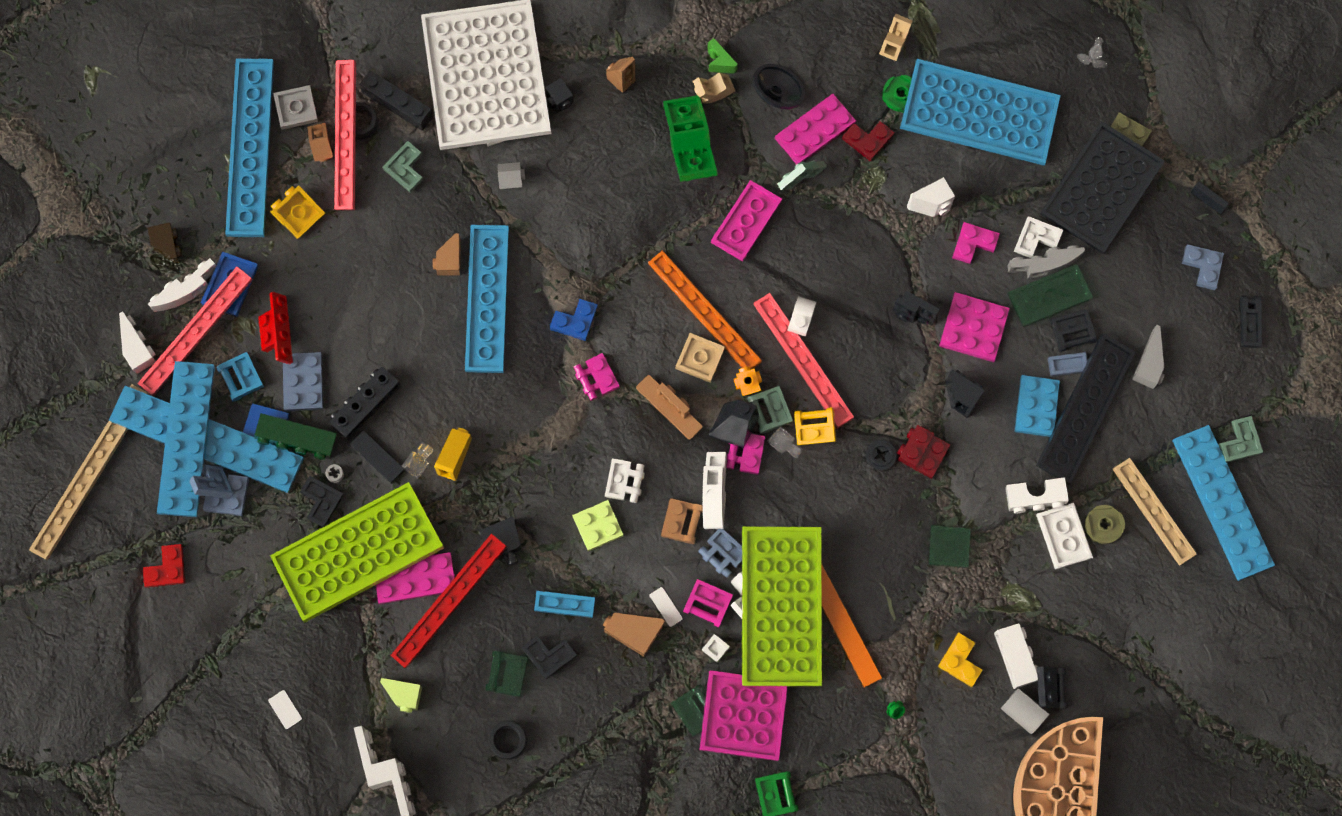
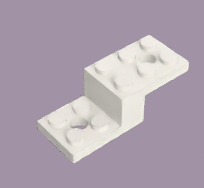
M363 726L355 727L354 731L368 787L374 790L393 784L401 816L415 815L414 804L408 798V795H411L410 787L406 781L404 782L403 778L406 775L404 764L395 758L378 763L376 752L370 746L373 743L371 732Z

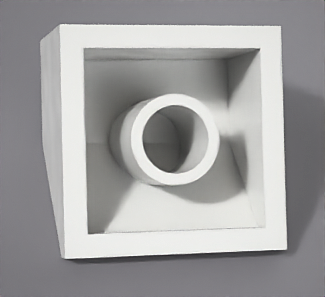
M943 177L912 193L907 208L908 210L932 217L937 215L943 216L950 211L955 195Z

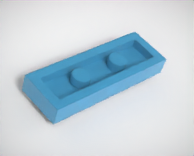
M537 591L534 611L593 618L595 597Z

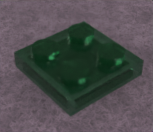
M931 526L929 565L968 568L970 529Z

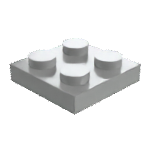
M310 85L273 93L282 130L318 122Z

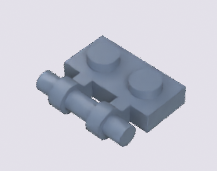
M718 529L707 541L712 548L708 551L702 546L698 552L706 562L709 561L716 568L719 574L722 573L727 578L732 573L727 566L732 564L737 568L742 562V546L724 529ZM716 552L725 558L722 563L714 556Z

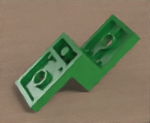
M696 95L663 101L670 130L671 148L680 182L717 176V168L710 147L709 127L700 97Z

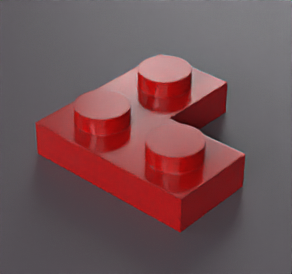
M183 545L161 546L163 565L143 567L145 588L185 584Z

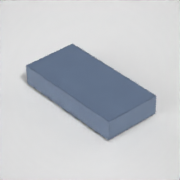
M1086 352L1048 357L1051 377L1082 373L1088 361Z

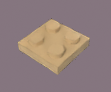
M689 333L675 369L711 383L725 346Z

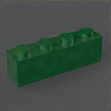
M260 413L254 434V439H257V442L260 444H276V447L282 450L291 448L301 455L310 453L320 460L330 459L336 438V433Z

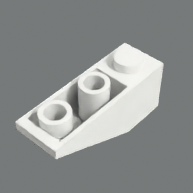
M122 311L119 313L122 353L132 370L138 374L156 362L153 358L156 354L150 345L146 347L143 341L146 339L140 330L136 331L133 327L136 323L130 315L126 316Z

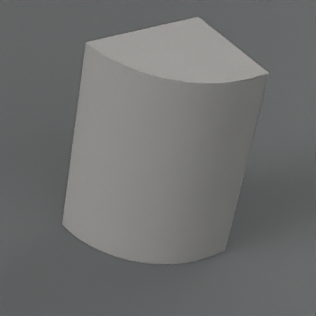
M1019 688L1014 691L1000 708L1030 734L1049 715Z

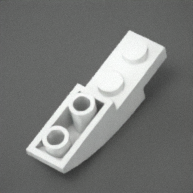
M209 258L207 261L200 263L198 269L193 274H188L184 278L183 283H180L177 279L168 282L161 293L155 294L150 299L148 305L154 312L175 308L194 299L207 289L208 284L206 280L213 274L216 264Z
M707 452L706 466H704L703 473L704 529L724 528L726 452Z

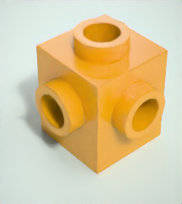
M750 366L740 368L739 373L736 374L737 378H734L736 389H741L742 396L761 391L759 383L762 382L760 372H755V369H750ZM746 377H750L752 381L751 383L746 384L744 382V379Z

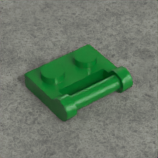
M790 771L755 779L763 816H778L799 811L798 805H795L790 784ZM777 780H782L788 807L782 808L776 783Z

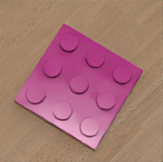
M955 292L939 346L994 362L1010 308Z

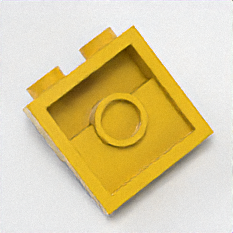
M292 186L284 193L286 197L282 201L278 199L271 205L273 210L270 212L298 239L325 212L300 186L296 188Z

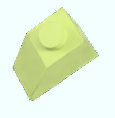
M381 678V684L396 706L400 707V711L412 713V710H418L422 690L421 685Z

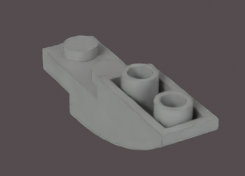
M1069 246L1067 249L1052 247L1046 251L1044 258L1042 256H1033L1031 259L1016 257L1010 260L1007 266L1008 273L1027 272L1028 279L1047 276L1076 262L1083 255L1085 249L1078 246Z

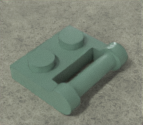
M780 386L747 398L748 403L757 405L760 434L793 423ZM760 400H764L772 422L769 424L766 423L758 402Z

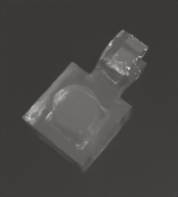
M781 426L768 439V443L781 454L788 451L795 459L801 454V449L792 444L795 438Z
M421 443L417 453L412 451L401 467L418 479L429 463L426 459L433 452V449L429 445L426 446L424 443Z

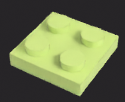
M608 500L572 515L588 551L624 536Z

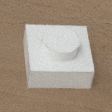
M714 634L702 651L718 662L730 646Z

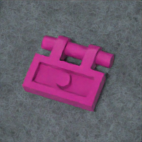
M603 353L585 361L588 367L583 370L580 364L574 366L575 376L581 381L584 387L583 391L585 395H588L590 401L597 398L595 394L597 390H600L602 396L620 388ZM592 375L596 383L590 384L587 377Z
M751 434L743 448L742 457L736 455L739 446L730 444L729 454H727L726 468L733 470L735 463L741 464L740 472L758 475L765 436Z

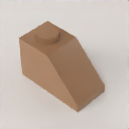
M326 123L307 127L314 161L324 162L332 158V147Z
M459 233L454 234L436 251V258H433V269H436L438 276L460 275L461 239Z

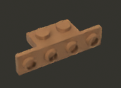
M647 375L636 386V389L688 440H691L702 429V425L690 414L688 402L683 398L679 399L675 395V390L670 385L666 386L664 383L659 385L650 375Z

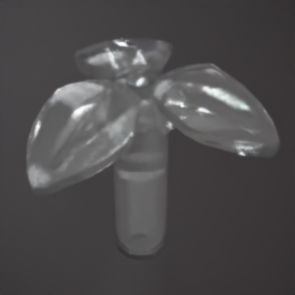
M1100 37L1096 38L1094 46L1089 51V56L1077 54V58L1086 65L1093 62V67L1095 68L1107 67L1105 61L1098 60L1102 57L1101 46L1103 39Z

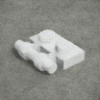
M612 458L605 497L624 501L625 493L631 494L630 502L637 503L638 496H641L642 491L640 489L641 481L645 475L643 472L644 465L637 464L636 470H631V462ZM628 477L634 478L632 487L627 486Z

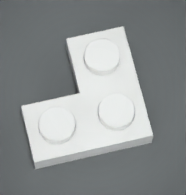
M1028 216L1014 252L1031 258L1038 242L1050 247H1057L1063 230Z

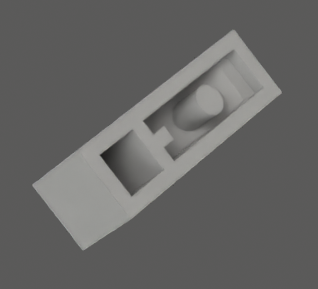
M1156 325L1152 330L1132 378L1133 381L1152 389L1157 384H1161L1165 375L1162 374L1164 360L1159 325Z

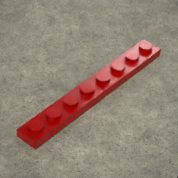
M490 534L390 656L404 668H407L507 546L493 534Z

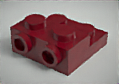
M919 425L915 429L911 427L906 436L909 441L906 445L902 444L897 453L900 455L898 461L932 479L950 444L935 437L934 433Z

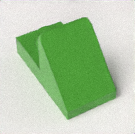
M714 38L708 42V54L715 60L709 64V72L736 73L738 64Z

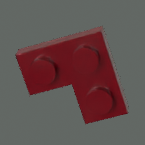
M880 121L867 134L854 123L842 136V140L871 162L893 137L895 132Z

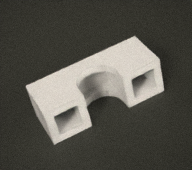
M1065 478L1045 480V493L1038 497L1032 496L1028 492L1026 483L1007 485L1006 494L1009 511L1023 513L1026 512L1025 509L1033 508V511L1044 510L1047 506H1053V508L1064 507V504L1068 503Z

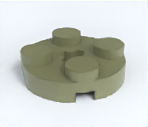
M1099 505L1088 513L1085 520V529L1093 542L1111 544L1121 537L1125 529V520L1123 515L1114 507ZM1102 520L1110 523L1107 529L1100 526Z

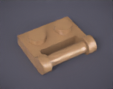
M670 498L661 537L695 544V533L700 513L703 512V506ZM687 510L693 511L687 535H682Z

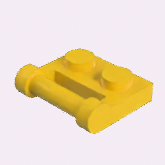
M833 407L819 411H795L797 445L836 442ZM827 417V423L803 425L802 423L803 420Z

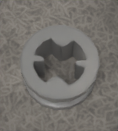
M333 464L326 469L325 474L330 482L339 483L342 481L344 472L339 465ZM334 469L337 472L340 471V474H337V478L330 476L332 474L331 471Z

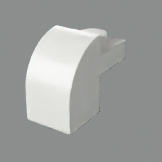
M798 296L787 331L806 336L817 302Z

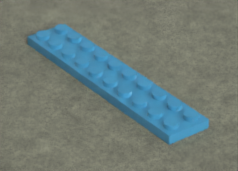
M236 59L225 233L227 237H264L274 72L273 59Z
M124 386L109 421L165 444L170 403ZM208 420L204 460L289 493L304 457L279 449L270 443L269 445L260 444L257 442V439L213 420Z

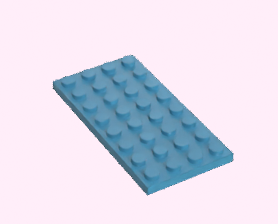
M917 59L900 129L1045 165L1060 95Z

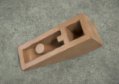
M633 57L619 59L616 63L610 64L606 70L607 80L622 93L635 82V59Z

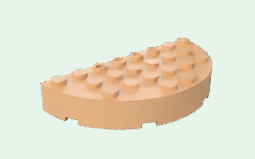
M1085 717L1062 723L1045 733L1031 746L1022 759L1015 778L1013 801L1016 816H1096L1103 717Z

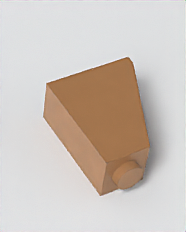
M614 613L612 617L608 616L603 626H605V633L640 655L645 656L663 628L665 621L660 618Z

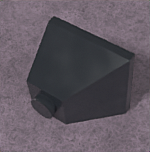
M742 400L724 403L709 433V437L744 448L759 419L757 405Z

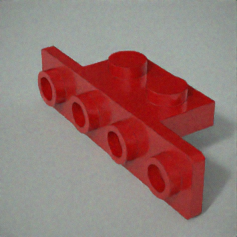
M271 292V310L259 316L261 350L268 353L275 348L276 360L290 365L293 363L287 297Z

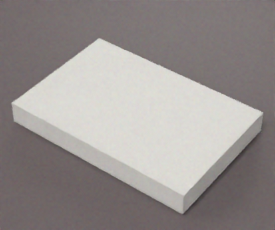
M1074 503L1064 505L1062 508H1054L1037 513L1036 516L1055 570L1093 558Z

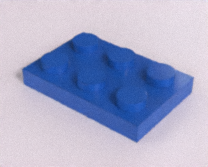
M222 252L201 304L204 305L236 267L254 279L259 267L258 264ZM252 281L225 313L235 317L238 316Z

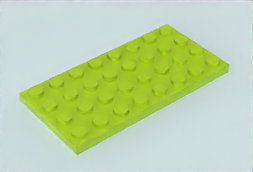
M408 482L270 555L302 621L305 623L444 549Z
M742 527V686H822L821 527Z

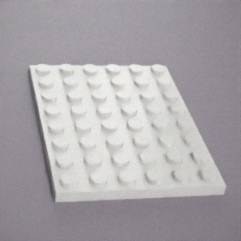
M530 0L421 15L440 150L551 134Z

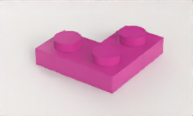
M964 222L952 258L970 264L976 247L994 252L1000 233Z

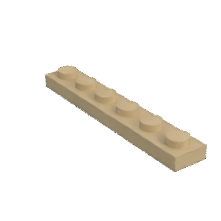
M1129 458L1114 467L1113 471L1180 566L1197 555L1132 460Z

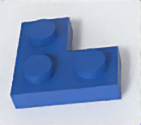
M579 299L574 316L555 311L550 330L586 341L598 304Z

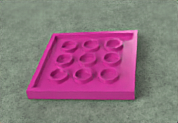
M710 670L699 750L779 761L787 686H742V675Z

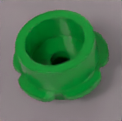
M892 701L887 707V715L893 719L901 718L905 713L903 703L901 701Z

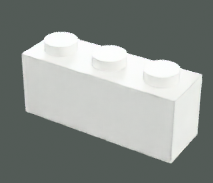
M1018 623L997 630L994 634L1013 689L1037 682L1038 666L1033 664V652L1031 647L1026 644L1025 639H1027L1025 629L1021 628Z

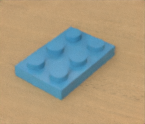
M1021 376L1014 432L1051 436L1055 428L1060 380Z

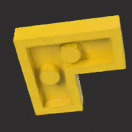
M958 633L938 665L939 668L970 687H973L982 672V669L966 660L975 642Z

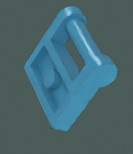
M247 352L216 367L224 378L231 393L230 398L232 401H237L243 396L264 387ZM232 367L241 383L242 389L237 390L228 371Z

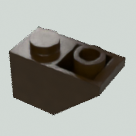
M170 222L147 227L153 249L174 263L179 264V257L182 256L180 245L177 246L176 239H179L177 229L173 228Z

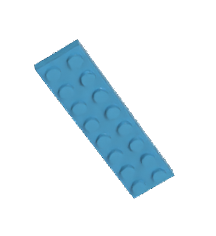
M471 225L465 372L504 373L509 226Z
M175 361L157 514L187 517L198 516L200 495L194 494L190 479L192 476L202 477L214 364Z
M1207 425L1173 439L1172 441L1237 580H1242L1275 566L1234 477L1225 462L1210 426Z

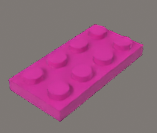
M831 94L775 136V140L797 165L800 162L806 161L848 130L854 123L856 124V120L836 96Z
M750 180L711 239V243L743 262L782 202V198Z
M451 553L431 555L376 585L378 603L384 604L442 594L455 578Z

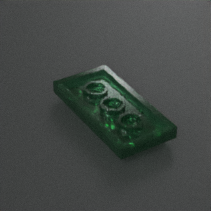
M1077 264L1008 292V296L1023 327L1093 298Z

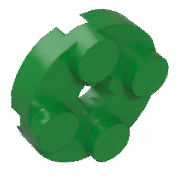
M894 76L886 82L882 98L890 109L904 113L912 80L910 76ZM904 90L905 97H899L897 91L901 92Z

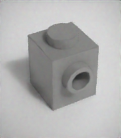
M520 162L498 164L499 188L522 187V180H525V170L521 169Z

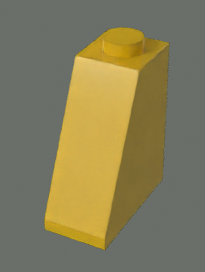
M452 428L434 466L439 476L454 481L457 480L472 440L471 435L468 434L469 431L463 428H458L457 430Z

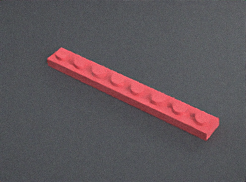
M337 60L334 209L355 210L356 61Z
M236 267L137 384L150 395L155 396L174 373L175 361L183 362L253 279Z
M769 293L754 302V306L825 410L828 407L834 408V421L837 429L851 421L854 416L800 336L787 331L790 322L772 295Z

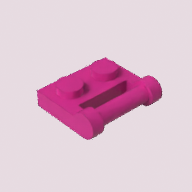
M697 579L683 612L687 614L692 613L714 623V626L720 627L733 594ZM694 601L718 610V616L693 606Z

